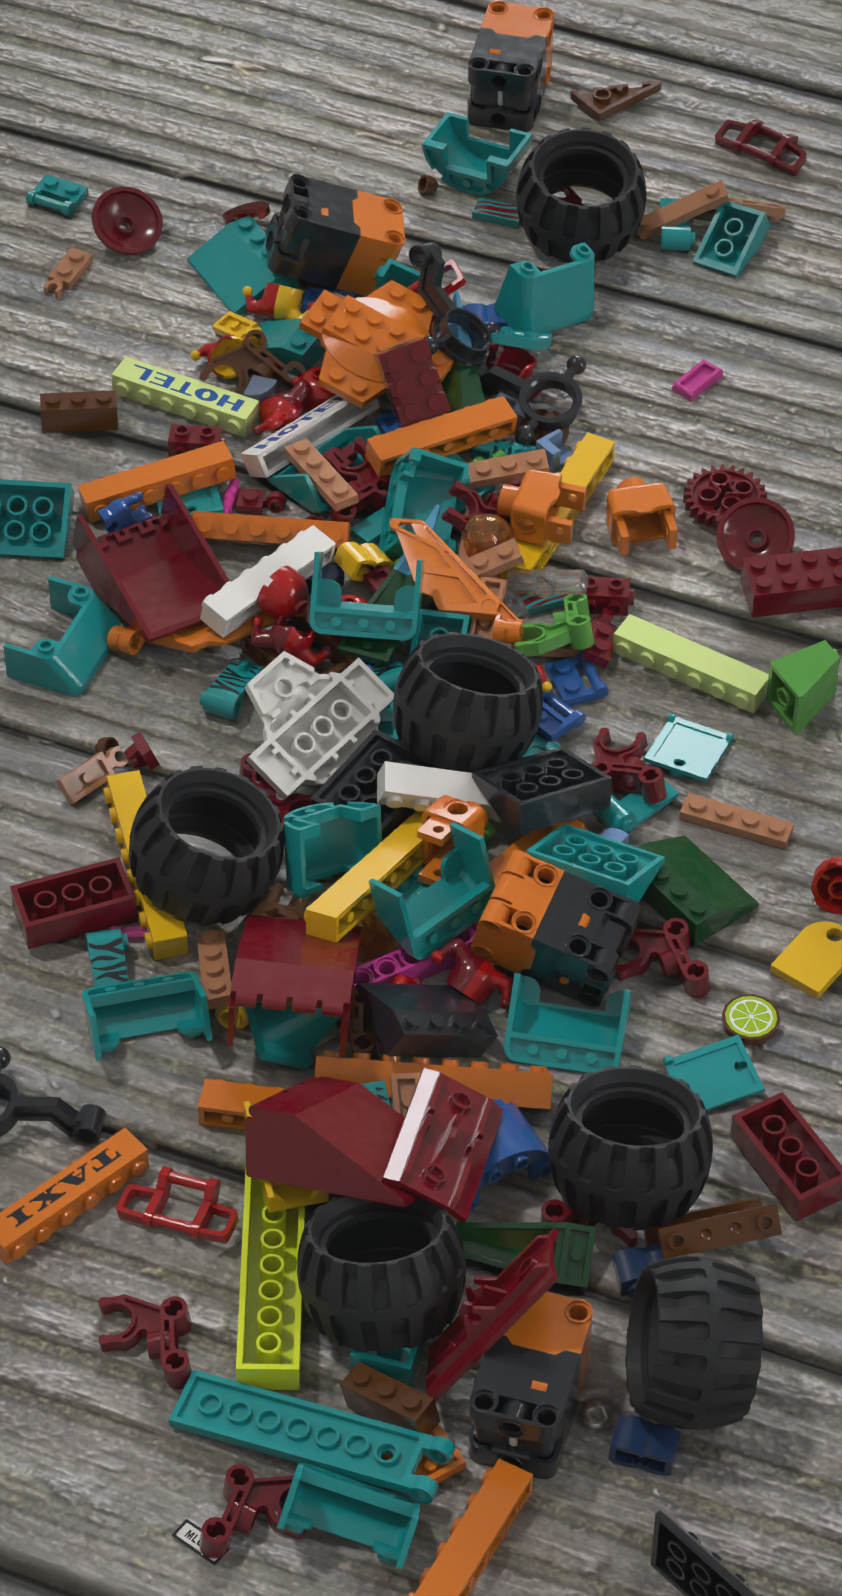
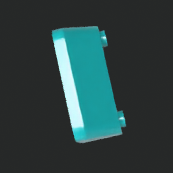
M314 552L309 619L311 628L319 634L403 641L411 639L418 629L425 560H417L415 586L406 585L399 588L395 594L394 606L342 602L340 585L335 580L322 578L323 552Z
M50 576L48 584L51 609L76 617L59 642L51 639H42L36 642L31 650L6 643L4 645L7 677L66 695H79L85 691L111 650L107 645L108 632L112 627L120 626V621L91 588Z
M455 822L449 824L455 847L442 858L440 866L442 878L407 903L404 902L403 894L373 878L368 881L378 918L407 954L418 960L427 958L433 951L438 950L480 920L495 888L484 837Z
M183 971L97 986L82 992L91 1047L96 1061L102 1060L101 1053L114 1051L115 1047L120 1044V1039L177 1029L185 1037H197L203 1032L207 1041L213 1040L207 996L195 972Z
M299 1462L277 1528L283 1530L285 1527L290 1531L303 1533L304 1529L314 1527L371 1546L373 1551L378 1553L377 1559L389 1564L396 1563V1568L402 1569L419 1520L420 1502L405 1495L349 1478L315 1465Z

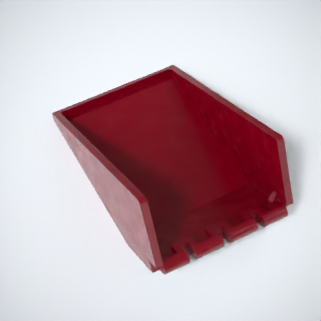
M172 483L166 485L161 515L144 520L145 528L139 522L122 528L120 530L121 535L116 530L96 539L84 516L80 515L76 518L72 542L77 552L76 560L93 589L148 643L204 623L200 619L202 602L208 595H214L230 581Z
M248 915L236 955L230 990L227 1046L233 1047L239 1006L256 1008L257 1002H262V1009L286 1011V1006L292 1005L291 1012L316 1014V1008H321V1015L342 1017L339 1058H345L362 926H354L335 943L306 934V922L304 920Z
M323 1076L318 1078L309 1077L249 1107L248 1111L252 1117L248 1116L245 1118L246 1175L248 1177L399 1207H406L422 1198L405 1188H398L381 1182L405 1117L362 1084Z

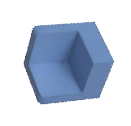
M560 429L536 441V450L545 449L549 471L551 473L561 469L566 458L572 456V453L562 446L563 432Z

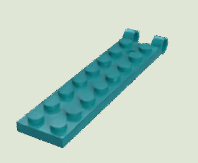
M194 1369L168 1419L169 1425L172 1428L296 1463L302 1462L315 1465L349 1478L409 1494L414 1500L423 1504L432 1503L439 1486L435 1480L428 1476L415 1475L422 1456L426 1455L431 1461L446 1465L450 1462L455 1450L453 1442L445 1437L428 1435ZM384 1454L393 1455L392 1459H381Z

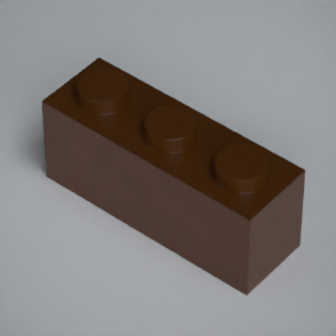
M116 390L40 394L42 433L118 430Z
M358 1362L340 1383L347 1407L370 1419L428 1435L440 1423L434 1398L365 1364Z

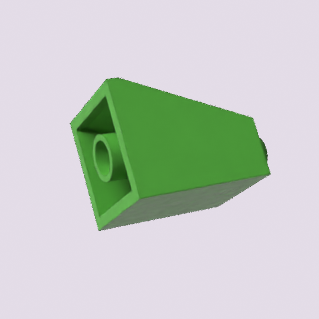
M826 640L770 662L766 700L794 734L799 733L835 695L840 656L837 650L832 649Z

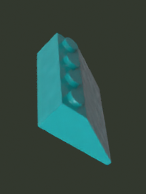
M251 216L227 224L187 258V262L225 307L238 315L247 312L245 295L242 293V289L245 286H250L253 289L252 296L257 301L263 298L267 282L298 289L297 278L275 274L268 268L266 233Z
M0 479V556L65 559L75 494L71 483Z
M565 823L526 850V853L536 859L552 864L559 869L637 902L640 901L665 861L664 856Z

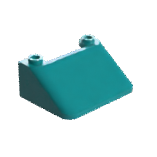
M377 426L345 428L315 448L322 455L332 447L342 450L352 442L354 443L356 437H362L367 444V439L382 434ZM359 453L352 467L359 466L364 462ZM292 463L266 478L270 484L313 513L324 514L332 509L320 493L316 492L309 475L297 474L298 469Z
M515 973L504 1040V1052L510 1060L586 1073L590 1071L594 1073L608 1066L619 1067L633 994L631 990L625 989L624 991L620 990L611 993L607 998L605 1011L539 1002L541 994L539 983L531 977Z

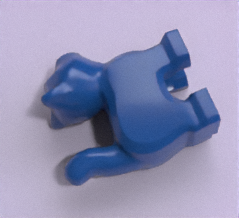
M141 492L123 499H116L107 507L97 511L100 519L105 523L104 527L107 533L117 530L121 535L120 530L122 528L139 522L145 528L144 520L152 518L153 515L146 511L144 504L140 505L133 512L130 508L131 505L137 504L143 499Z

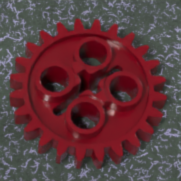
M721 464L720 469H716L711 465V471L702 468L701 475L693 473V479L688 478L687 485L684 486L683 503H685V511H690V517L697 516V523L705 521L706 528L713 524L715 525V530H717L721 517L732 505L747 498L759 497L767 499V492H765V485L760 484V478L753 479V472L744 474L745 468L735 471L734 465L730 469H726L724 464Z

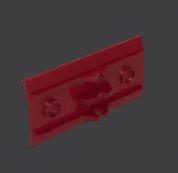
M424 1068L381 1182L398 1188H405L447 1210L451 1216L465 1224L504 1109L493 1099L445 1074Z
M555 1228L548 1235H538L497 1277H474V1284L481 1285L480 1288L473 1291L470 1285H466L465 1291L468 1302H463L459 1309V1316L429 1345L426 1393L434 1398L435 1403L558 1280L556 1268L553 1265L554 1241L559 1233Z

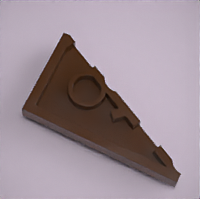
M660 81L642 82V87L629 88L628 84L614 85L606 88L597 87L593 88V93L579 94L578 90L571 91L570 99L596 120L601 121L661 91L662 83Z

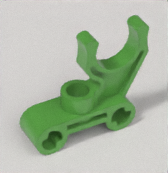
M581 592L566 595L563 599L565 611L553 612L555 623L552 625L539 622L525 624L522 640H534L516 642L514 644L515 649H518L527 657L541 655L569 643L571 648L578 650L591 647L594 644L587 595Z

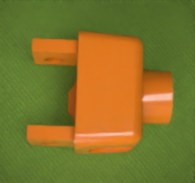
M530 469L525 473L520 487L508 484L502 486L497 504V514L511 517L510 534L515 539L543 547L547 540L570 545L573 521L558 518L557 514L560 506L584 511L586 487L562 482V474Z
M631 477L621 481L616 489L609 490L607 494L606 523L610 541L613 545H617L620 556L628 555L629 543L665 539L669 549H676L678 534L675 523L676 507L665 484H645L641 478Z
M443 795L422 813V826L417 830V838L423 840V862L426 866L418 874V881L432 885L442 878L440 869L442 858L455 847L449 824L455 822L484 837V829L488 825L489 819L488 814L481 805L473 801L465 802L448 795Z

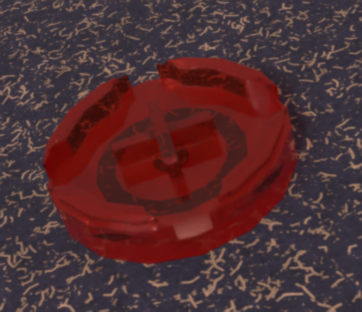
M256 201L236 206L226 211L222 217L224 224L227 225L247 216L252 218L258 217L259 220H262L270 214L271 210L268 202Z

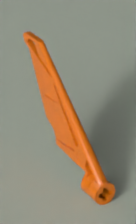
M392 518L389 521L391 530L395 531L398 535L414 583L417 560H425L422 594L434 601L439 612L470 615L471 619L494 621L492 640L496 639L514 645L516 642H522L524 620L518 619L424 521ZM400 526H412L415 534L401 528Z
M307 608L302 614L295 616H303L307 614ZM262 611L255 615L263 620V624L260 627L261 630L274 625L277 620ZM253 617L224 638L206 623H202L151 643L190 653H195L207 646L228 645L251 635L253 628L251 621ZM118 625L112 627L107 636V645L110 649L130 655H136L146 641L132 627H121Z

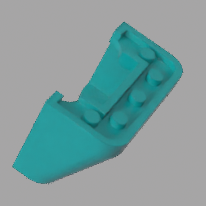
M585 242L574 245L570 251V257L574 262L542 272L529 261L510 264L493 309L509 327L523 332L549 333L587 321L594 311V252Z
M412 447L397 459L391 472L379 541V548L388 557L400 558L404 554L398 535L395 531L391 530L389 521L392 518H402L425 522L437 504L440 506V512L434 532L458 555L459 547L456 546V541L450 538L452 525L443 521L441 516L449 507L455 509L457 497L449 494L451 486L456 481H460L468 487L470 483V475L468 474L469 464ZM400 526L401 528L415 534L412 526Z

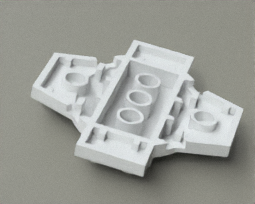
M283 651L245 686V690L264 724V743L246 761L284 800L303 784L323 785L374 729L378 730V725L380 724L379 713L393 702L394 693L360 658L356 659L341 674L335 672L318 674L314 672V667Z

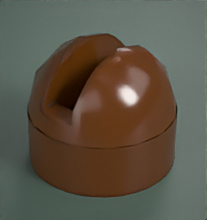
M422 175L418 181V191L427 195L435 193L438 189L437 180L430 175Z
M103 737L96 743L95 751L96 753L103 752L106 755V751L112 747L119 746V743L114 737Z

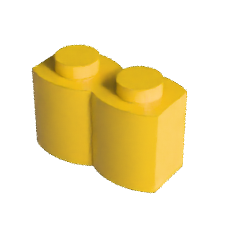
M345 542L339 546L333 558L354 581H363L364 574L383 565H386L391 571L395 567V563L374 543L359 545L355 542Z

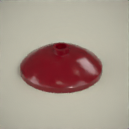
M122 186L109 189L97 199L92 210L91 220L95 234L106 247L124 255L142 254L150 250L161 236L163 218L158 205L149 195L136 188ZM120 225L125 226L127 230L121 229Z
M754 497L735 503L723 514L717 527L716 539L724 560L736 570L741 571L743 558L791 553L795 542V529L790 515L781 505L766 498ZM754 538L762 539L759 544L752 543Z

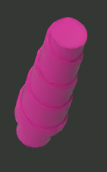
M237 478L230 480L224 492L223 508L224 513L231 514L239 495L240 481Z

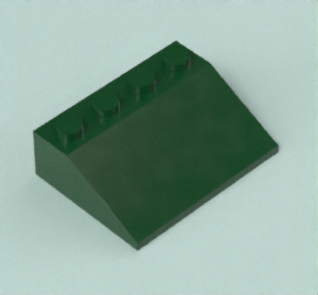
M686 836L648 842L637 847L665 857L663 865L642 898L666 921L672 918L685 920L689 928L690 943L694 947L759 907V903Z

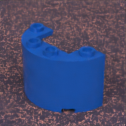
M493 1099L504 1111L470 1211L479 1205L480 1187L488 1183H495L505 1175L514 1171H521L528 1165V1177L531 1181L551 1174L547 1147L519 1108L512 1102L505 1104L502 1099Z

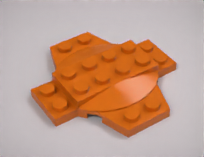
M393 280L363 298H353L347 295L343 300L324 289L299 324V329L320 339L322 348L326 350L318 385L360 408L365 407L383 395L386 390L373 353L418 337L430 336L429 327L433 312L422 296ZM438 350L432 355V359L438 371L440 382H442L454 365V361Z

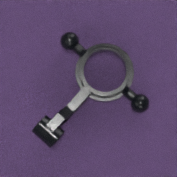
M429 242L412 246L409 250L410 263L414 267L421 269L417 291L437 317L432 323V336H425L431 354L434 355L440 349L446 356L461 365H479L485 359L487 350L491 346V333L500 332V325L493 321L484 323L474 313L455 306L441 286L446 262L442 258V251L437 243ZM448 322L464 328L474 338L478 349L461 342L451 331Z
M571 356L567 360V370L564 374L547 371L535 374L528 380L496 365L490 369L483 363L477 365L483 394L490 397L501 389L519 398L521 410L528 423L516 429L514 436L517 443L521 445L531 444L535 438L534 431L536 428L542 431L553 432L557 429H565L574 422L582 406V391L573 378L575 375L582 374L586 369V360L582 356ZM543 389H558L567 393L571 397L573 404L566 413L560 416L546 417L532 410L529 405L530 397L535 392Z
M0 1046V1093H5L9 1096L8 1105L0 1115V1137L8 1133L16 1125L17 1121H49L69 1137H75L82 1143L95 1144L99 1142L107 1116L103 1108L94 1104H86L81 1107L80 1111H77L60 1097H20L14 1080L1 1073V1070L10 1064L11 1055L6 1048Z

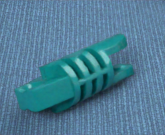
M494 440L473 447L470 456L472 459L482 456L486 460L491 458V455L500 449L507 456L534 451L536 447L521 445L517 442L510 443V441L503 442V440L496 442Z

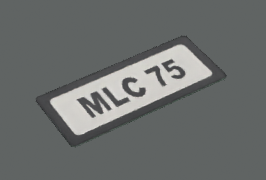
M186 1519L172 1536L211 1564L216 1565L223 1556L213 1559L203 1555L199 1548L201 1528Z

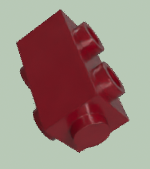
M171 424L168 437L169 457L221 441H224L226 444L227 441L226 438H222V427Z
M577 576L576 593L581 592L587 595L590 614H601L605 607L614 611L613 615L628 616V605H634V589H629L630 578Z

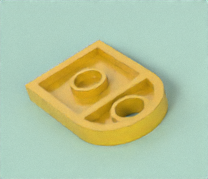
M827 921L808 925L771 964L770 972L818 1000L842 973V926ZM835 935L841 940L831 941L827 937Z

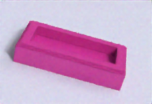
M703 359L672 384V391L692 402L722 378L723 370Z

